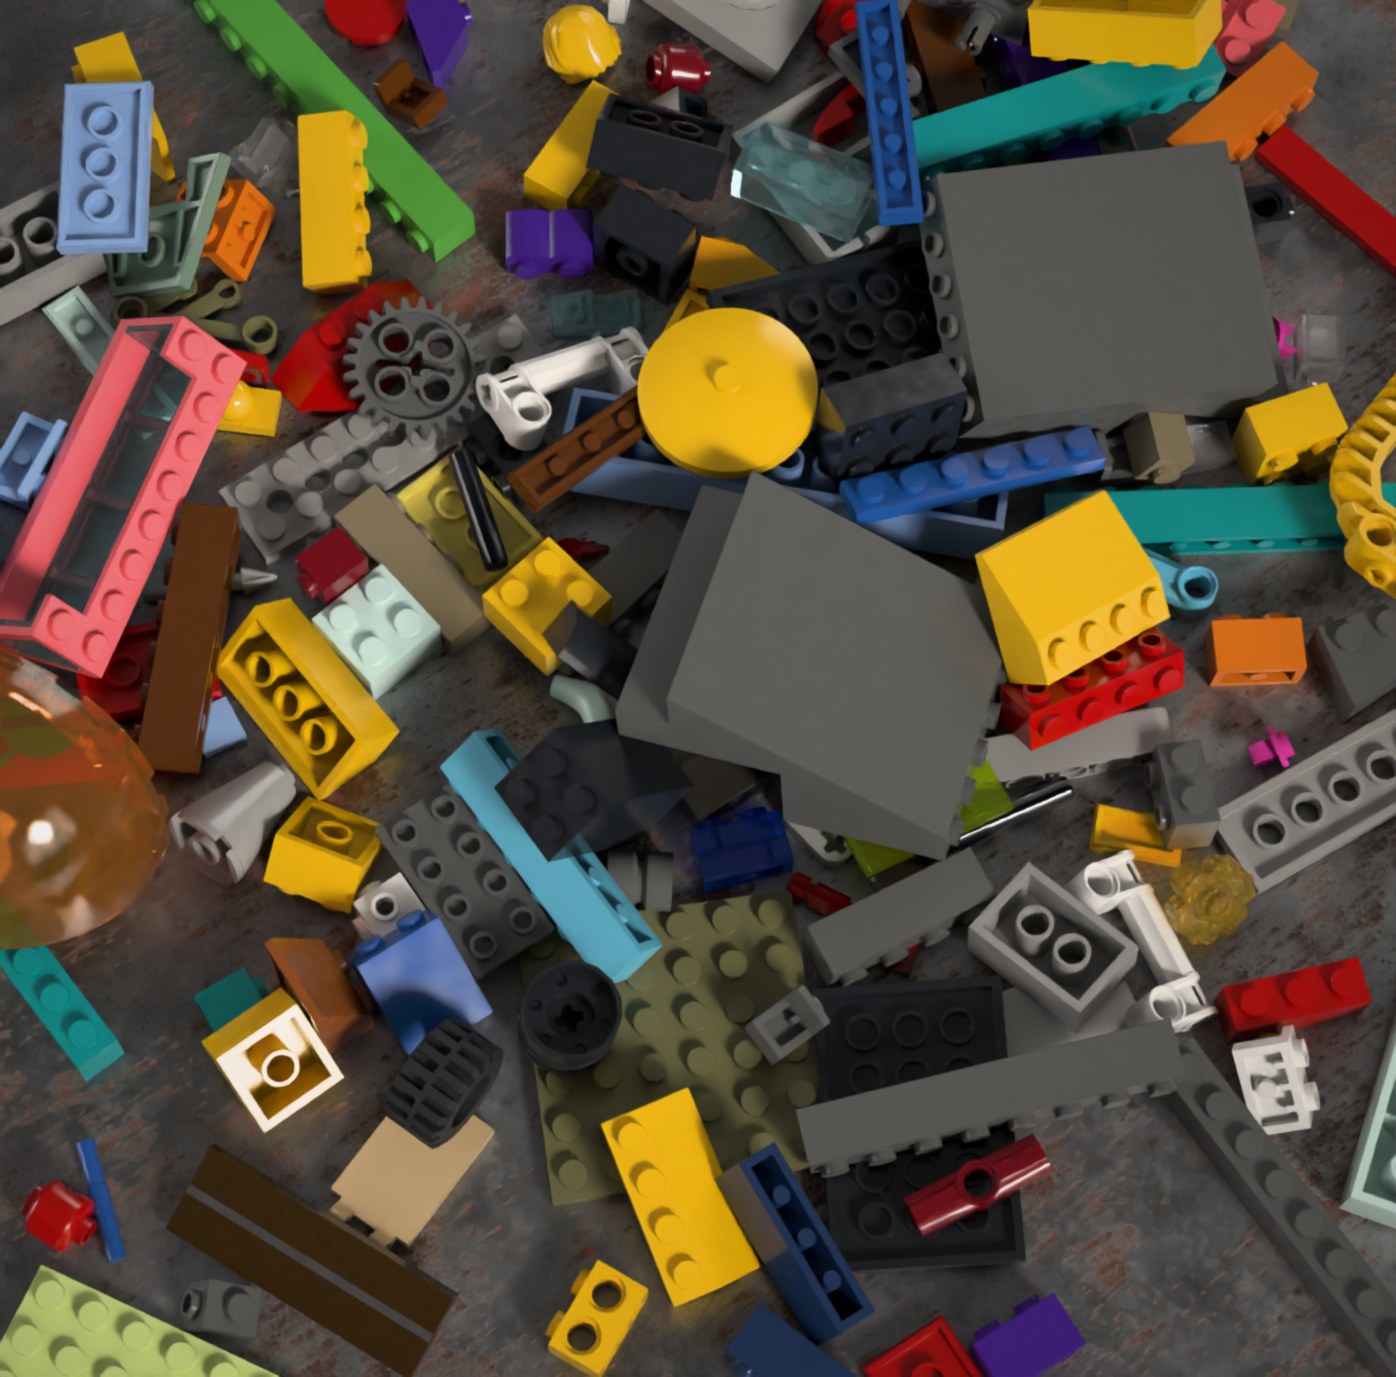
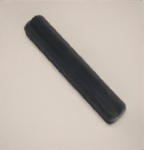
M468 448L453 451L449 454V464L485 570L488 572L502 570L508 566V557L472 451Z

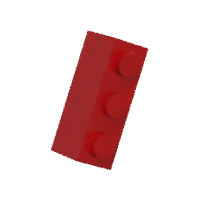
M1355 957L1225 986L1215 998L1214 1005L1219 1011L1218 1018L1226 1045L1256 1039L1263 1033L1273 1032L1279 1034L1282 1032L1283 1026L1293 1025L1294 1030L1359 1016L1372 1002L1359 958Z

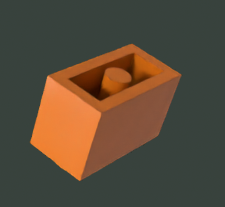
M1283 613L1266 614L1260 619H1243L1242 616L1235 614L1224 615L1216 620H1212L1204 635L1209 687L1298 684L1307 669L1301 617L1287 618V615Z

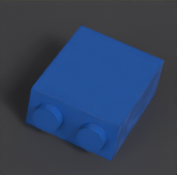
M418 909L404 915L396 922L398 928L383 937L377 934L365 939L355 948L357 953L348 958L349 963L400 1050L407 1058L422 1039L444 1020L455 1016L469 1026H472L493 1012L439 916L429 909L424 912Z

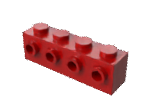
M1153 626L1050 685L1005 684L1000 686L1001 723L1032 751L1183 688L1184 651Z

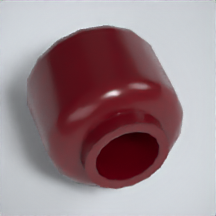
M663 42L655 48L654 53L650 52L647 56L645 64L646 82L648 86L653 87L658 96L676 86H680L697 95L702 85L707 84L709 81L710 62L707 58H703L702 52L696 44Z

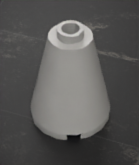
M263 762L178 810L169 820V830L174 841L180 849L186 844L196 854L191 862L210 879L225 886H229L232 882L235 885L244 877L295 797V778L290 770L280 763Z

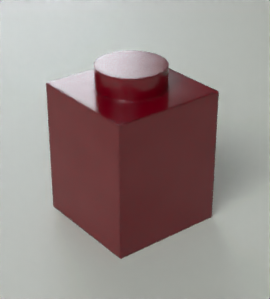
M339 526L295 558L299 573L295 577L298 585L310 599L317 596L326 607L369 574L367 558Z

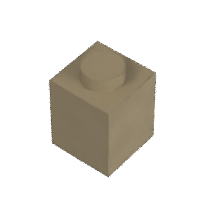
M1147 412L1123 431L1134 479L1154 480L1156 484L1171 483L1180 477L1181 472L1196 462L1184 414Z

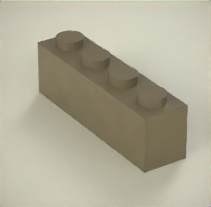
M373 484L334 515L336 527L339 526L365 555L368 567L371 570H374L382 563L439 624L443 642L442 647L453 658L493 626L484 616L482 595L485 593V590L479 585L471 587L462 577L464 571L456 559L448 553L443 557L433 546L435 540L427 528L419 522L414 525L404 515L406 509L392 492L385 494L376 484Z

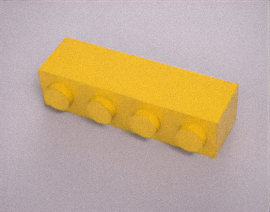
M348 110L298 116L303 286L317 295L363 291L367 288V276H370L372 272L371 257L366 250V234L370 232V216L364 203V191H367L369 188V176L366 167L363 165V149L367 147L368 137L362 121Z

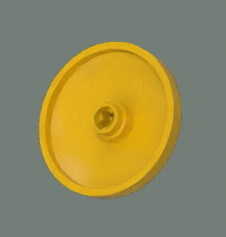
M710 309L692 314L678 321L662 333L649 349L638 378L639 412L651 441L674 464L694 474L709 478L738 479L750 477L752 470L760 474L785 461L807 437L813 425L818 405L817 374L811 356L803 343L782 323L767 315L748 309Z

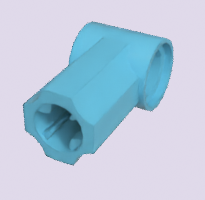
M1142 547L1160 575L1166 602L1173 605L1178 614L1184 618L1196 620L1207 616L1212 609L1218 589V581L1215 574L1206 567H1187ZM1188 588H1198L1206 596L1194 598L1188 595L1185 590Z

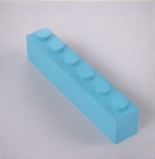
M500 728L473 732L440 766L449 779L451 789L455 794L462 796L476 815L477 824L483 831H487L502 850L506 863L520 874L529 886L532 898L546 909L557 924V930L561 937L573 945L584 962L600 968L614 983L627 980L663 944L593 852L547 862L494 789L523 758Z

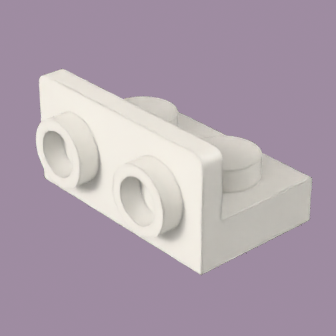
M1283 1026L1280 1036L1234 1043L1232 1054L1246 1107L1264 1131L1271 1135L1310 1129L1315 1110H1320V1097L1316 1083L1308 1082L1304 1068L1309 1066L1308 1050L1305 1040L1303 1038L1297 1039L1294 1026Z

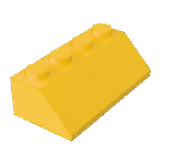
M291 598L256 605L221 651L217 670L219 678L318 800L325 799L374 763L400 732Z
M688 1087L599 1123L673 1307L715 1291L761 1267L749 1237L714 1180L715 1177L723 1172Z

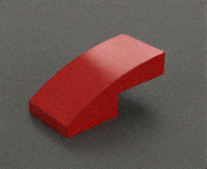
M852 83L831 101L815 124L811 150L815 155L852 136L854 117L866 112L865 99Z

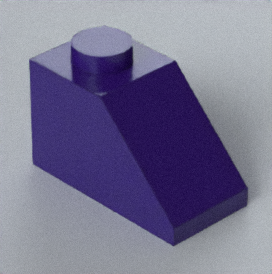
M412 0L405 2L407 26L431 85L444 90L468 47L467 28L473 27L469 8L466 2L459 4L458 0Z

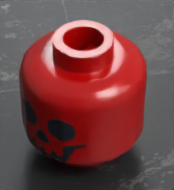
M61 1179L54 1180L49 1184L41 1182L31 1192L21 1211L22 1215L26 1217L24 1222L26 1232L57 1252L66 1251L75 1243L80 1247L83 1246L97 1226V1222L92 1219L95 1206L94 1200Z

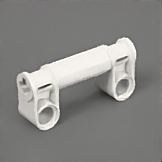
M633 327L621 329L619 335L607 339L596 337L583 343L511 365L508 371L493 376L489 373L479 375L476 379V392L482 407L489 412L509 445L518 450H533L540 445L551 416L552 408L549 401L543 395L598 377L603 379L612 394L623 395L638 385L640 369L649 350L644 344L640 333Z
M1124 850L1109 858L1092 862L1065 884L1063 889L1098 915L1115 909L1119 910L1159 985L1128 1008L1125 1014L1127 1028L1170 1018L1174 1033L1187 1032L1215 1018L1219 1011L1216 1006H1210L1198 984L1200 976L1194 970L1153 893L1154 889L1151 884H1145L1133 862L1135 858L1133 850Z

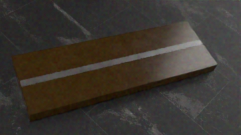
M217 1144L208 1147L165 1228L403 1377L415 1376L459 1296V1293Z

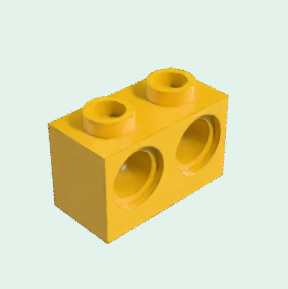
M597 1260L592 1270L585 1267L581 1270L570 1290V1293L575 1295L576 1298L567 1313L560 1309L558 1310L545 1333L546 1336L551 1338L548 1344V1350L551 1354L590 1377H602L648 1297V1288ZM611 1286L619 1292L621 1298L614 1307L602 1308L594 1302L592 1298L594 1292L599 1287ZM577 1328H587L594 1333L596 1337L595 1344L586 1351L575 1350L568 1343L570 1333Z

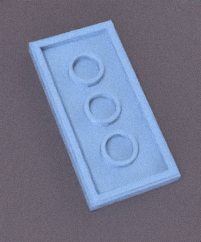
M150 81L64 84L57 251L61 255L147 252L154 86Z

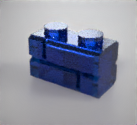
M755 807L740 814L741 819L723 823L721 818H711L698 823L696 830L690 831L689 848L703 894L792 871L794 863L793 853L779 809L767 812L766 807Z

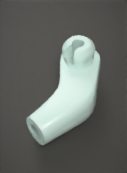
M559 674L554 677L550 688V696L578 711L584 723L615 718L603 692L598 686Z

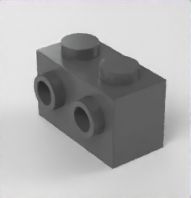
M1201 740L1156 744L1149 762H1146L1144 765V779L1147 789L1151 790L1154 802V821L1156 828L1161 831L1165 851L1210 846L1221 819Z

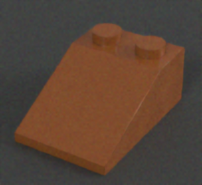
M271 938L264 943L279 985L298 1004L330 1055L374 1028L370 1012L375 1010L376 1007L362 985L354 989L345 974L350 972L351 969L337 947L329 951L323 940L316 938Z

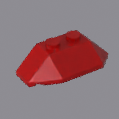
M410 280L371 284L302 333L271 377L272 383L281 391L282 395L298 413H309L311 410L324 412L358 411L363 402L362 398L356 400L348 399L349 392L356 387V384L343 383L344 374L354 369L342 364L344 355L356 354L346 347L348 338L361 339L354 331L356 324L359 322L370 327L367 320L368 312L373 310L382 317V307L386 301L395 310H399L401 298L406 297L410 308H416L418 300L424 296ZM425 298L426 309L432 310L433 306ZM389 336L383 340L385 347L390 352L401 353L406 350L404 341L399 337ZM431 343L427 345L429 352H430ZM377 361L375 363V365L379 368H385L387 366H390L384 364L382 361ZM410 361L408 367L411 368L412 372L418 369V362ZM384 379L380 381L379 387L384 393L398 382L393 379Z

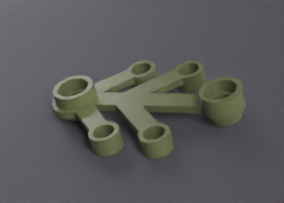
M195 277L192 282V288L187 292L150 296L146 299H141L137 296H126L116 302L110 313V321L115 331L121 319H127L133 315L140 318L184 316L215 340L245 344L252 353L262 355L270 353L279 342L277 326L267 316L258 315L251 317L244 325L202 319L220 307L223 309H233L239 305L241 301L240 288L235 281L230 279L219 281L215 285L214 290L175 314L160 313V311L176 300L182 303H189L195 300L199 293ZM231 290L235 292L231 298L220 297L223 291ZM173 324L144 326L153 333L154 331L170 333ZM259 335L269 337L266 342H254V339ZM173 365L170 369H163L159 378L172 380L179 375L181 370Z

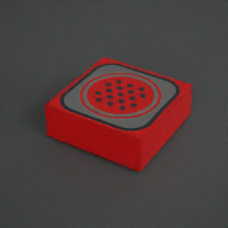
M228 348L247 362L240 380H243L248 386L267 389L271 377L267 356Z

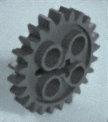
M402 297L399 310H395L386 301L382 307V317L373 310L368 312L367 320L370 327L359 322L356 324L354 331L361 339L348 338L346 347L356 353L344 355L342 360L343 365L354 369L343 376V383L356 384V387L349 392L348 399L356 400L362 398L363 402L357 413L360 416L372 411L375 414L371 423L373 428L382 421L387 422V436L391 437L397 427L403 428L405 441H409L413 431L418 429L423 440H428L431 427H435L437 432L444 436L448 430L447 420L456 427H459L463 422L459 410L471 415L475 409L474 404L468 398L478 399L476 385L473 383H476L479 375L486 372L476 369V367L484 364L487 357L484 354L473 353L480 345L481 338L467 339L466 335L472 324L468 322L458 327L455 321L459 311L455 309L445 317L441 314V301H438L432 310L426 309L424 297H420L416 308H410L407 298ZM389 336L399 337L404 341L406 350L401 353L390 352L385 347L383 340ZM432 342H441L448 347L450 355L446 358H436L430 354L427 345ZM377 361H382L384 364L390 366H387L385 368H379L375 365V363ZM410 361L418 362V369L421 370L419 376L411 375V368L408 367ZM449 369L454 372V375L447 376L445 373L438 371ZM384 379H393L400 384L402 393L397 396L386 395L381 391L379 383ZM429 384L438 385L446 393V399L437 402L432 401L426 397L423 388Z

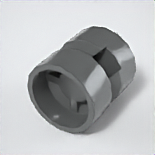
M609 849L607 871L633 906L638 902L647 911L671 912L674 852H647L643 859H638L639 857L634 850Z

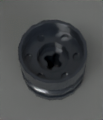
M580 960L559 961L542 969L528 984L517 1018L518 1040L526 1056L540 1069L559 1076L580 1075L595 1068L610 1052L623 1017L621 996L613 980L600 968ZM562 1015H567L570 1022L578 1021L574 1032H568L564 1025L557 1026Z

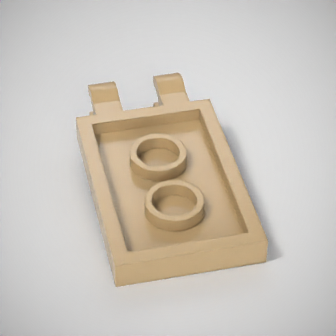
M473 1114L453 1138L438 1148L431 1149L386 1116L331 1187V1192L339 1197L340 1200L327 1213L347 1225L356 1216L375 1230L368 1238L388 1250L396 1240L409 1248L492 1138L494 1129Z

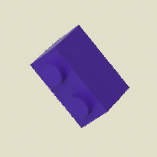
M1054 1293L1041 1300L1038 1294H1034L1013 1308L1017 1315L1015 1318L1002 1326L998 1319H995L973 1333L976 1342L971 1345L967 1352L984 1377H1039L1080 1351L1086 1342Z

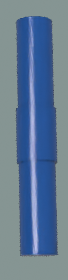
M82 1140L76 1143V1149L87 1185L88 1196L94 1200L93 1215L96 1218L107 1262L116 1263L126 1259L127 1256L115 1217V1209L109 1187L104 1177L95 1140Z

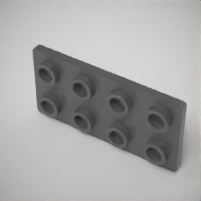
M448 783L375 829V834L425 909H429L439 916L474 979L480 980L551 935L554 926L538 903L532 898L531 893L515 870L506 863L503 853L489 833L483 831L477 824V817L462 796L455 794Z

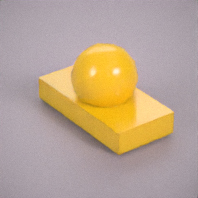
M239 379L217 430L275 437L282 402L281 391L249 387L243 380Z

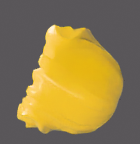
M578 4L565 6L550 17L543 29L542 44L546 65L549 69L554 70L561 79L565 80L566 85L569 86L580 83L588 78L597 77L599 73L605 72L606 67H611L615 64L614 61L618 60V56L622 55L621 39L618 37L615 27L608 24L604 16L591 6Z

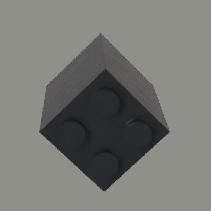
M614 718L553 728L494 789L547 862L636 843L695 785L666 746L619 735L617 721Z

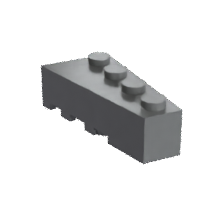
M1396 599L1318 626L1306 645L1343 725L1356 717L1363 709L1371 704H1375L1396 688Z

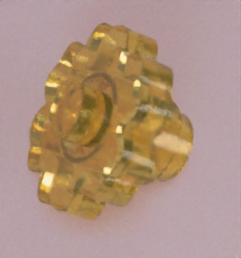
M1211 854L1205 858L1203 863L1186 861L1180 864L1172 872L1169 880L1173 897L1165 904L1168 924L1193 945L1201 943L1210 945L1218 938L1220 933L1223 935L1232 934L1248 915V909L1245 904L1249 903L1255 896L1254 877L1230 855L1219 856Z

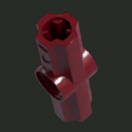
M1032 1133L980 1160L967 1162L960 1170L903 1198V1201L916 1229L923 1238L974 1211L989 1208L996 1200L1050 1174L1052 1168L1043 1148ZM978 1174L986 1177L991 1184V1190L986 1195L980 1197L969 1194L964 1187V1182L969 1176Z

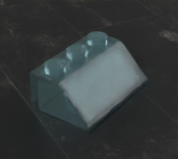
M765 122L750 134L732 170L731 195L848 244L851 243L876 192L873 165L769 122Z

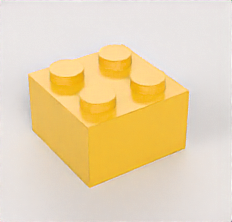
M1327 382L1245 408L1229 447L1245 482L1251 487H1268L1276 482L1288 481L1290 477L1305 473V476H1313L1326 470L1330 466L1333 455L1343 439L1348 426Z
M549 536L482 595L484 616L547 677L564 661L557 657L542 636V633L571 599L604 624L613 618V597Z
M281 987L201 1041L249 1116L264 1133L344 1078L298 1004Z

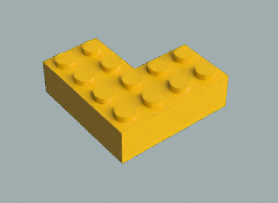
M1034 0L1027 9L1031 55L1047 57L1051 61L1083 59L1093 64L1114 61L1128 62L1135 67L1160 64L1170 65L1174 69H1188L1198 66L1222 29L1221 0Z

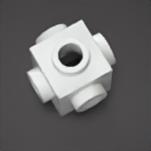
M399 872L384 883L380 880L372 882L358 893V900L353 902L357 918L352 921V924L364 941L377 934L381 937L398 928L396 922L404 915L418 909L424 912L426 909Z

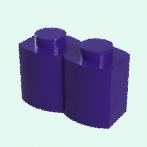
M520 209L506 212L507 273L515 274L522 279H535L541 274L551 272L559 274L563 278L576 279L584 274L593 272V212L583 209H560L551 212L536 209Z

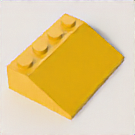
M1098 490L975 554L1009 683L1050 685L1170 617L1159 573L1106 490Z

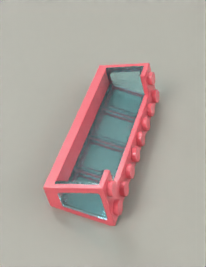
M184 316L121 319L0 572V649L4 652L94 678H102L247 364L246 361Z

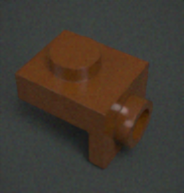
M402 58L397 59L373 82V88L387 114L419 130L449 103L442 89L416 78L408 62Z

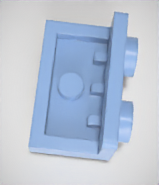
M22 412L0 450L1 500L30 512L69 430L68 422L58 419L54 425L29 413Z

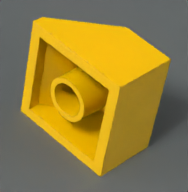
M307 796L275 834L263 881L278 886L281 891L287 894L301 895L317 901L326 909L350 914L354 909L353 902L358 900V893L369 885L385 849L375 834V829L381 824Z

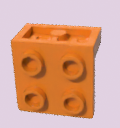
M235 179L224 181L201 257H208L233 281H247L277 210L249 180ZM187 180L183 182L179 189L175 202L186 200Z

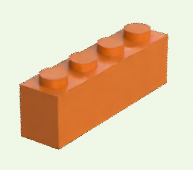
M1281 41L1167 138L1163 148L1226 140L1230 163L1236 159L1241 162L1254 151L1258 144L1257 141L1263 135L1267 134L1270 137L1282 127L1287 119L1286 116L1295 109L1299 112L1311 102L1315 96L1313 87L1319 73L1285 42Z

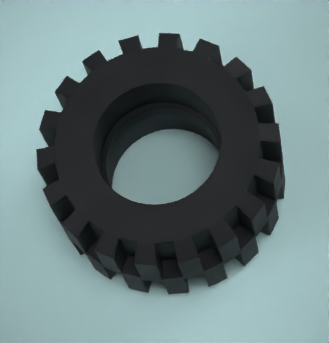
M452 1016L444 1020L422 1039L401 1067L387 1094L384 1107L385 1116L431 1149L438 1148L461 1130L488 1094L500 1071L503 1049L458 1017Z

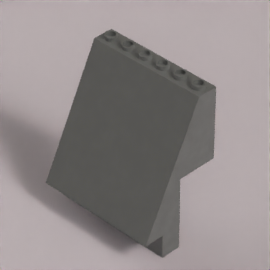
M1226 140L938 174L921 187L924 222L919 223L922 238V251L925 255L930 280L929 289L933 296L936 312L937 332L941 339L944 355L968 390L958 433L959 438L1020 441L1089 425L1093 434L1094 431L1104 430L1106 434L1139 412L1178 413L1190 416L1241 419L1245 408L1289 394L1240 167L1237 164L1230 163Z
M752 470L743 494L706 485L701 486L617 703L615 714L619 735L780 774L784 821L945 861L949 846H958L964 826V819L959 818L963 805L971 806L976 789V779L971 777L975 766L982 768L984 765L989 741L983 739L987 728L995 729L1001 708V703L996 702L1000 686L1008 684L1009 679L984 590Z

